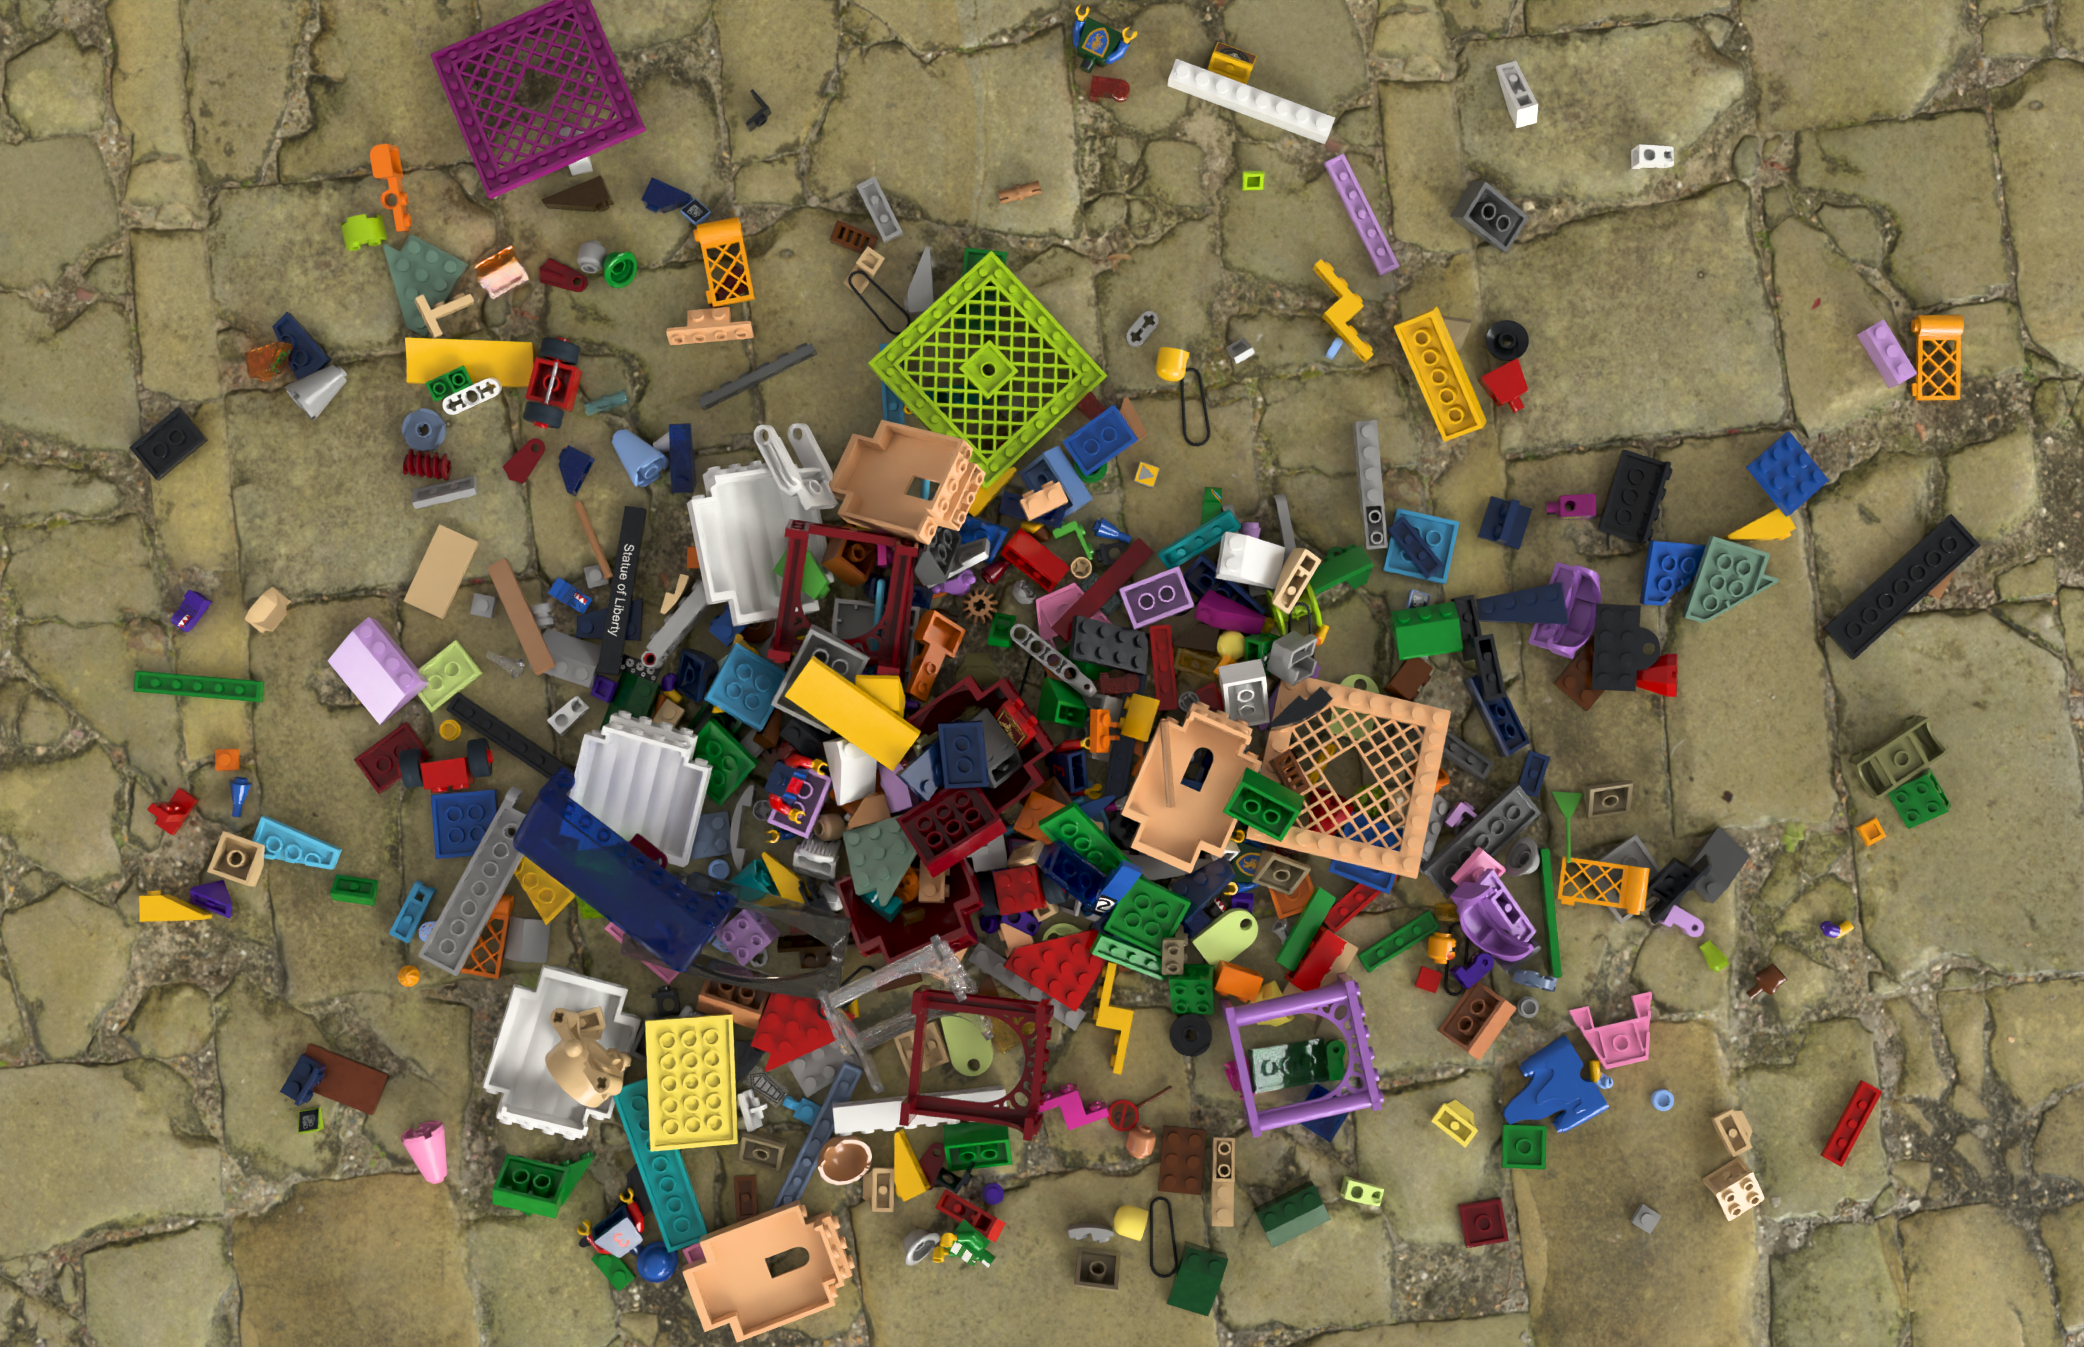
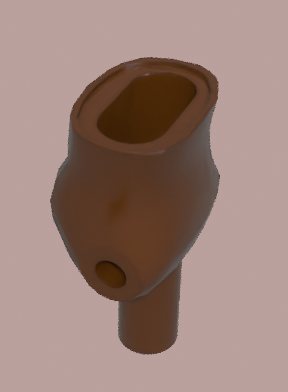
M1772 963L1754 976L1756 985L1746 993L1751 999L1762 991L1771 995L1776 992L1781 984L1788 980L1778 967Z

